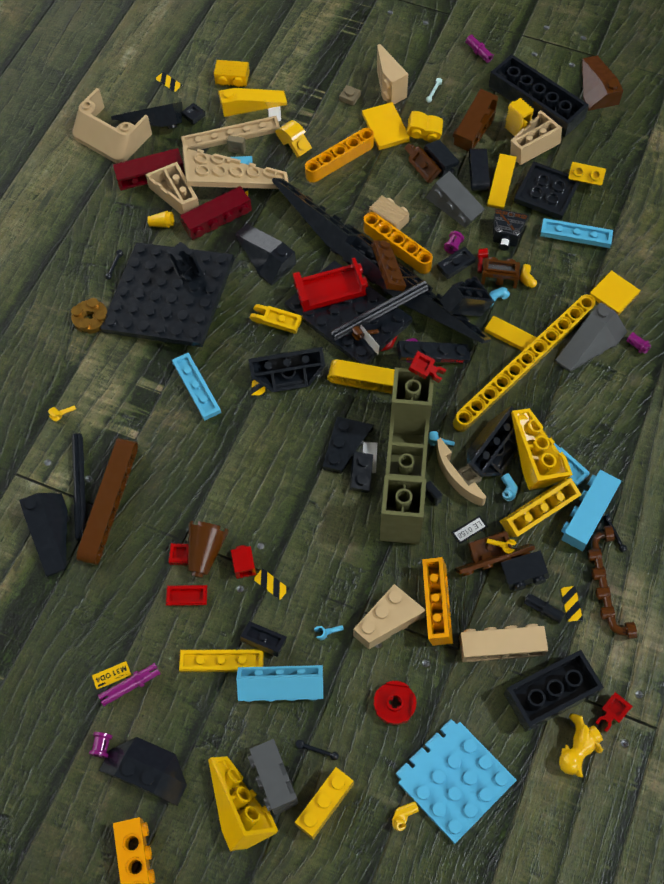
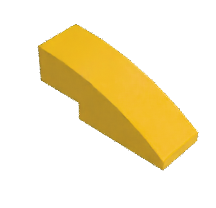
M505 154L499 155L487 206L504 209L517 157Z

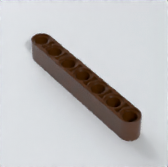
M121 438L116 440L77 550V561L95 565L99 564L138 451V442Z

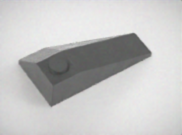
M600 302L556 358L555 363L571 372L587 363L591 358L603 354L605 350L617 346L627 334V330L618 314Z

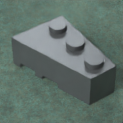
M450 171L434 184L425 197L464 228L470 225L485 210Z
M272 739L250 748L251 755L248 756L252 769L256 768L259 776L255 778L259 789L265 790L267 797L263 798L267 810H272L274 815H277L299 805L275 740Z

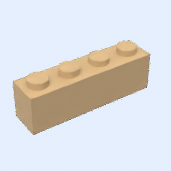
M528 624L523 628H517L516 625L507 626L505 629L488 627L484 631L466 629L460 633L459 637L462 663L545 656L548 652L545 627L538 626V624Z

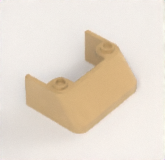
M96 88L79 105L73 127L74 139L116 164L125 162L152 135L149 118L147 115H144L135 125L130 122H123L116 128L102 121L96 116L105 107L100 90Z

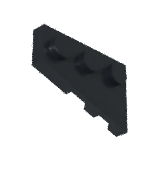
M337 416L322 466L323 470L342 474L351 461L354 451H357L363 444L367 435L373 430L374 425Z

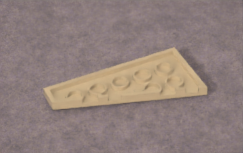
M185 145L182 147L186 186L228 188L241 186L242 188L278 189L272 182L273 178H281L289 183L287 172L269 167L263 169L256 167L254 163L247 165L240 163L241 160L216 153L213 155L205 154L204 150L188 149L189 146Z

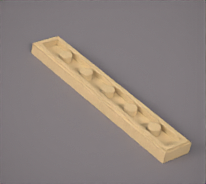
M277 116L181 136L182 145L189 146L188 149L196 151L197 149L201 150L227 144L229 135L250 139L272 134L280 128Z

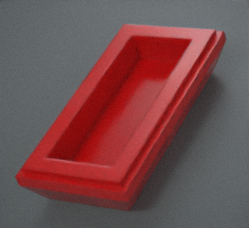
M208 585L167 586L166 606L207 605Z

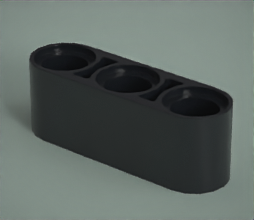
M487 148L469 149L471 191H489L490 177Z

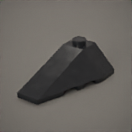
M182 102L128 112L111 116V119L137 123L144 115H147L152 126H167L168 129L176 128L177 124L182 123L183 104Z
M246 224L235 233V237L247 253L258 275L271 286L296 265L295 251L280 240L249 224Z
M36 493L20 499L25 520L46 576L49 577L66 570L68 509L62 493Z

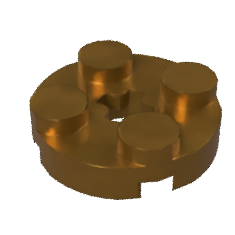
M90 298L80 302L71 309V319L78 331H84L88 334L101 331L100 328L107 317V309L103 303L99 302L96 298ZM93 314V315H92L93 318H92V319L86 318L87 315Z

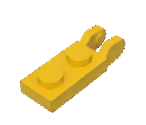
M256 304L253 309L263 315L252 313L249 317L253 322L262 323L294 334L297 333L302 321L301 315Z

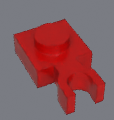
M419 351L408 368L409 371L424 379L430 375L438 383L442 378L437 376L436 372L441 374L446 372V369L433 365L434 359Z
M615 692L602 707V710L606 713L605 716L599 717L595 724L598 725L602 720L606 721L608 726L604 731L607 733L613 719L620 723L633 706Z

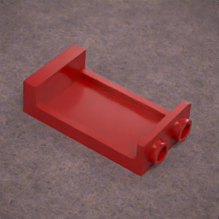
M352 258L351 265L301 278L300 272L293 273L294 285L303 312L365 296L368 283L366 277H362L363 269L361 263H357L356 258Z

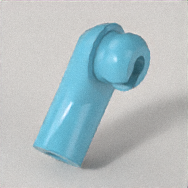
M501 287L491 291L490 296L494 301L499 297L507 299L510 296V292L507 291V288Z

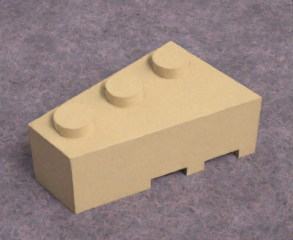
M540 110L538 116L534 120L531 119L529 125L525 129L523 128L511 140L510 156L517 157L516 162L522 165L561 143L562 127Z
M177 162L145 174L149 188L181 215L199 206L198 198L192 187L186 186L185 175Z
M394 584L353 629V636L365 647L371 649L390 638L393 634L425 618L426 610Z

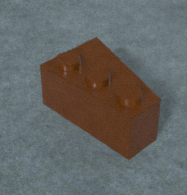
M480 88L461 124L453 133L455 146L468 152L469 149L475 148L495 119L497 95Z

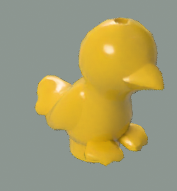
M571 713L569 718L575 724L576 729L573 737V748L570 749L567 744L565 748H562L559 766L566 774L583 777L582 764L584 758L594 750L599 754L603 752L600 744L603 738L594 725L588 728L584 724L582 716Z

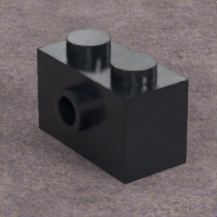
M541 550L501 562L510 590L520 591L525 589L526 585L533 583L539 585L546 582V579H549V573Z

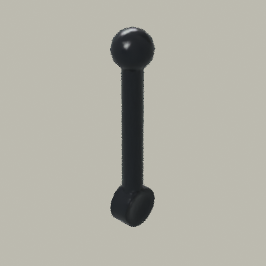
M122 250L116 251L117 256L109 272L105 275L106 279L110 280L112 278L113 270L119 258L123 256Z
M608 514L604 515L605 522L613 527L614 537L619 544V550L625 552L627 546L622 543L611 522L610 516Z
M303 740L296 741L298 749L306 748L329 756L334 761L339 758L337 752L331 753L307 745Z

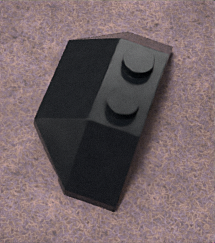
M323 347L300 349L248 359L251 378L271 392L309 387L325 367Z
M512 406L489 421L467 450V464L480 477L501 476L518 452L511 412L515 409Z
M138 737L109 750L108 758H105L99 770L104 774L178 806L187 787L176 754Z

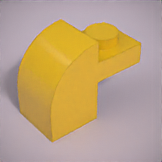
M291 120L275 130L283 146L289 144L297 158L312 149L304 135L306 131L298 122Z

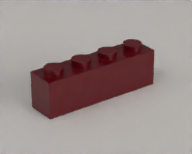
M178 148L113 164L120 191L148 184L145 174L175 162L178 163L185 174Z
M239 186L180 215L182 226L192 240L201 237L252 211L251 200L242 187Z

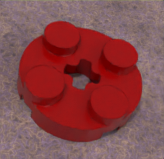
M389 681L376 691L374 709L377 717L383 722L390 725H401L407 723L415 713L416 696L407 684L401 681ZM396 697L401 706L392 708L389 701H393V698Z

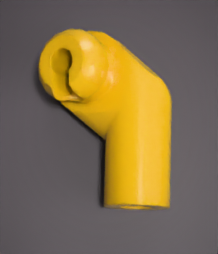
M415 801L400 806L395 810L392 819L394 829L403 831L406 828L408 816L419 812Z

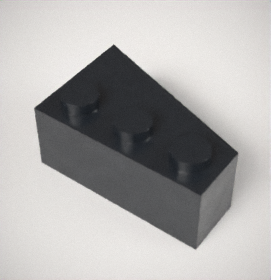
M476 275L471 279H466L465 282L461 281L453 284L440 299L444 310L449 314L480 317L495 302Z

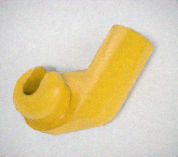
M524 264L520 274V281L525 286L534 288L537 285V280L530 274L531 266Z

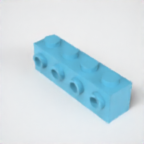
M602 470L598 472L597 476L592 475L587 484L591 487L588 491L584 490L579 498L582 503L579 507L575 505L570 514L573 519L570 523L566 521L561 530L564 533L562 541L581 551L585 549L621 480Z
M323 665L238 667L236 678L238 701L266 700L271 702L275 700L323 699Z

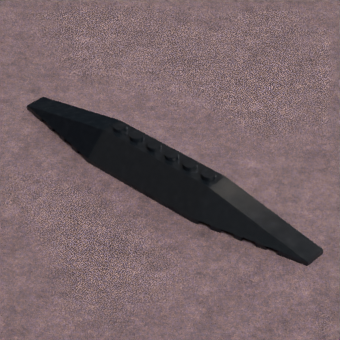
M272 179V182L324 243L330 247L333 253L341 255L343 261L348 264H352V258H356L357 263H361L363 274L369 277L368 280L382 287L381 290L384 293L394 297L403 292L386 288L371 246L373 241L352 225L341 223V218L334 214L332 217L325 212L327 208L322 205L320 207L312 202V198L299 192V189L284 179ZM397 260L406 284L405 290L423 281ZM429 284V290L402 304L481 343L491 341V338L476 325L471 324L465 315L447 313L440 301L443 296L441 294L435 295L432 292L433 287Z

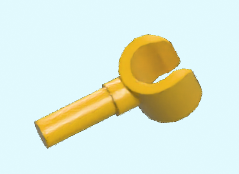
M74 405L60 411L56 407H52L48 410L49 417L57 422L62 418V415L76 410V407Z
M487 539L488 544L499 546L508 554L514 551V549L508 547V544H517L513 539H509L506 542Z

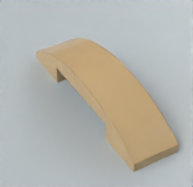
M440 437L437 439L436 454L445 478L460 495L482 507L486 501L485 494L475 482L469 486L450 463L452 452Z

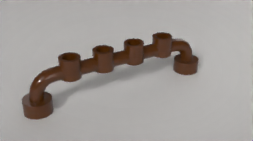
M612 525L603 526L602 531L596 532L592 536L591 549L587 550L589 562L594 561L595 568L591 569L593 581L598 580L600 586L596 588V596L598 600H603L604 607L600 608L602 620L607 619L608 625L614 633L626 635L627 639L637 638V629L634 621L626 622L625 627H620L616 623L615 610L612 606L610 588L606 579V570L603 566L602 553L599 548L600 539L604 538L605 542L614 541V531Z

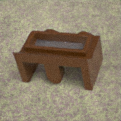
M496 257L484 258L481 284L485 285L486 277L496 278V285L498 286L503 285L504 279L514 280L513 288L517 289L520 262H516L513 259H507L506 261L498 260Z

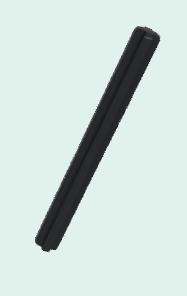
M423 280L331 330L332 338L338 340L351 333L353 327L363 326L429 290L427 282Z
M81 433L72 435L75 538L77 541H81L86 527L83 436Z

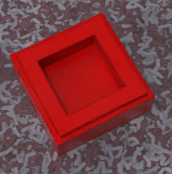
M170 544L169 565H188V544Z

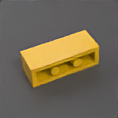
M335 767L297 818L295 825L314 840L352 788L354 780Z

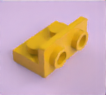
M572 162L568 179L602 186L606 169Z

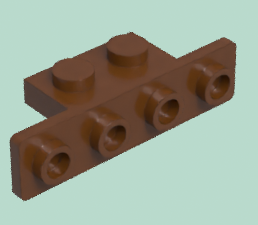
M507 531L468 542L473 562L456 567L455 571L463 576L474 573L475 569H488L493 567V563L499 561L501 563L517 555L520 557L530 554V551L535 550V545L525 544L513 548L514 551L508 554L503 551V548L487 543L488 538L500 542L508 541Z

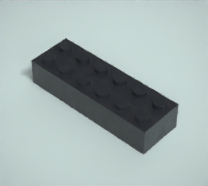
M512 54L490 73V88L511 102L522 98L531 108H534L532 116L535 118L540 110L562 127L561 135L563 137H566L586 118L589 104Z

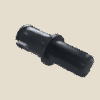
M528 594L524 601L525 605L540 612L541 616L545 615L558 622V624H560L566 613L550 605L549 601L545 602L532 594Z

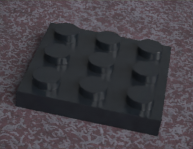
M533 161L514 198V203L562 220L580 182L569 180V174Z

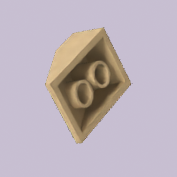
M378 44L377 73L381 95L384 101L396 104L407 98L408 73L381 44Z

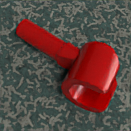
M487 248L478 250L477 272L479 273L482 272L483 259H488Z

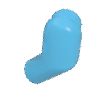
M507 473L501 477L506 486L502 496L506 501H512L516 497L518 486L510 474Z

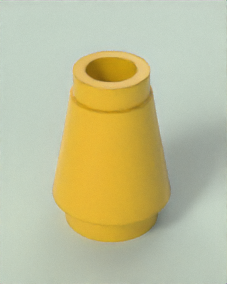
M164 211L148 216V225L150 227L170 228V226H174V215L172 212Z

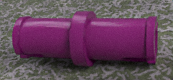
M472 34L466 38L465 43L486 63L493 59L494 55L485 48L484 43H480Z

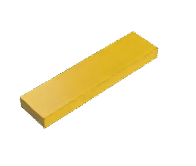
M180 650V672H237L238 667H263L264 651Z

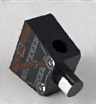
M495 209L493 242L499 243L500 250L507 251L510 245H518L526 227L527 214Z

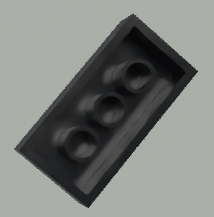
M579 650L508 687L504 695L523 729L527 732L599 694L604 686L582 650Z

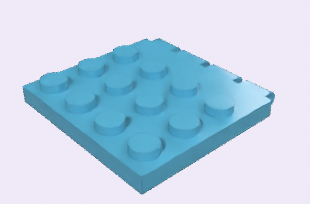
M450 719L440 729L445 737L443 738L439 733H436L425 744L430 752L427 753L421 747L409 759L414 767L412 768L408 763H405L395 774L400 779L398 784L455 845L517 780L461 722L456 724Z

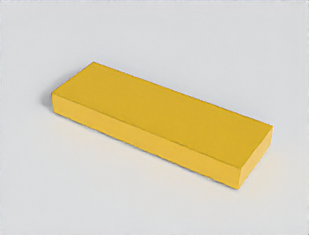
M494 315L484 332L521 351L537 338Z

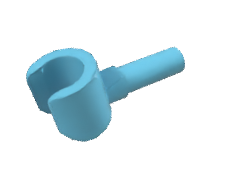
M429 432L428 443L432 446L437 445V439H439L438 432ZM441 438L446 445L454 446V441Z
M343 625L327 629L317 626L314 629L315 632L323 631L321 636L316 637L318 640H325L327 635L344 630Z

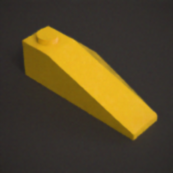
M229 88L218 91L224 117L287 105L285 93L280 90Z
M531 409L512 411L511 415L522 472L528 489L545 488L571 477L573 474L566 456L563 452L560 453L554 445V440L549 438L543 431L542 424Z
M228 756L211 757L208 762L219 820L229 850L248 849L275 835L278 829L270 811L267 810L266 806L262 807L255 798L257 794L253 789L249 791L242 781L243 776Z

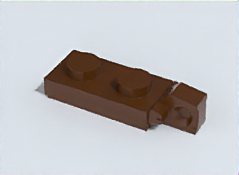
M408 143L404 148L410 154L408 161L428 183H432L442 170L422 148Z

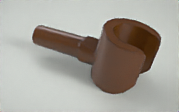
M359 326L352 328V336L355 340L359 341L364 338V333ZM378 329L366 330L370 335L379 333Z

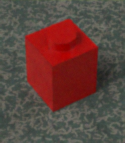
M241 545L231 550L236 578L240 579L256 575L251 546Z

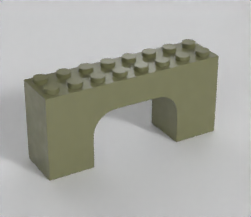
M395 367L380 541L419 544L424 517L425 471L434 380L430 375L424 379L409 371L408 368Z

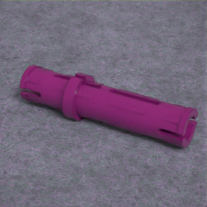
M155 662L140 672L135 671L133 676L98 694L99 699L102 700V705L105 707L119 697L139 686H145L144 683L161 675Z

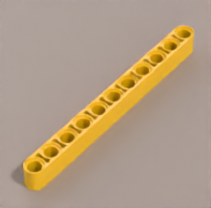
M588 294L581 296L457 412L453 420L455 430L464 432L470 428L589 315L595 306V299ZM510 371L515 372L516 375H512ZM497 383L503 384L504 387H500ZM485 394L490 395L492 399L486 398ZM472 406H476L479 411H475ZM459 418L465 419L467 423H462Z

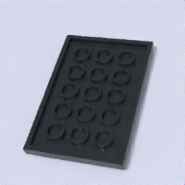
M334 260L320 273L343 266ZM369 285L366 288L365 296L303 312L297 293L284 303L286 309L301 315L304 323L354 362L367 364L377 354L364 338L359 341L355 340L352 336L353 331L338 340H334L330 333L331 330L388 300ZM396 307L363 325L365 330H379L378 334H371V337L380 346V352L412 323V317Z

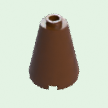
M190 521L188 571L192 572L191 576L203 578V575L209 574L229 530L225 528V531H221V526L198 521L197 525H193L194 521Z

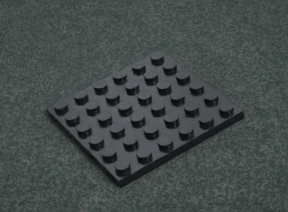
M136 242L107 311V317L100 328L101 331L115 335L203 347L235 260L234 255L191 249L203 274L198 277L194 273H190L188 275L192 279L190 282L182 276H178L167 254L173 247Z

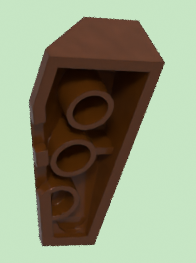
M598 55L582 58L583 100L589 104L588 111L619 105L623 89L618 78Z

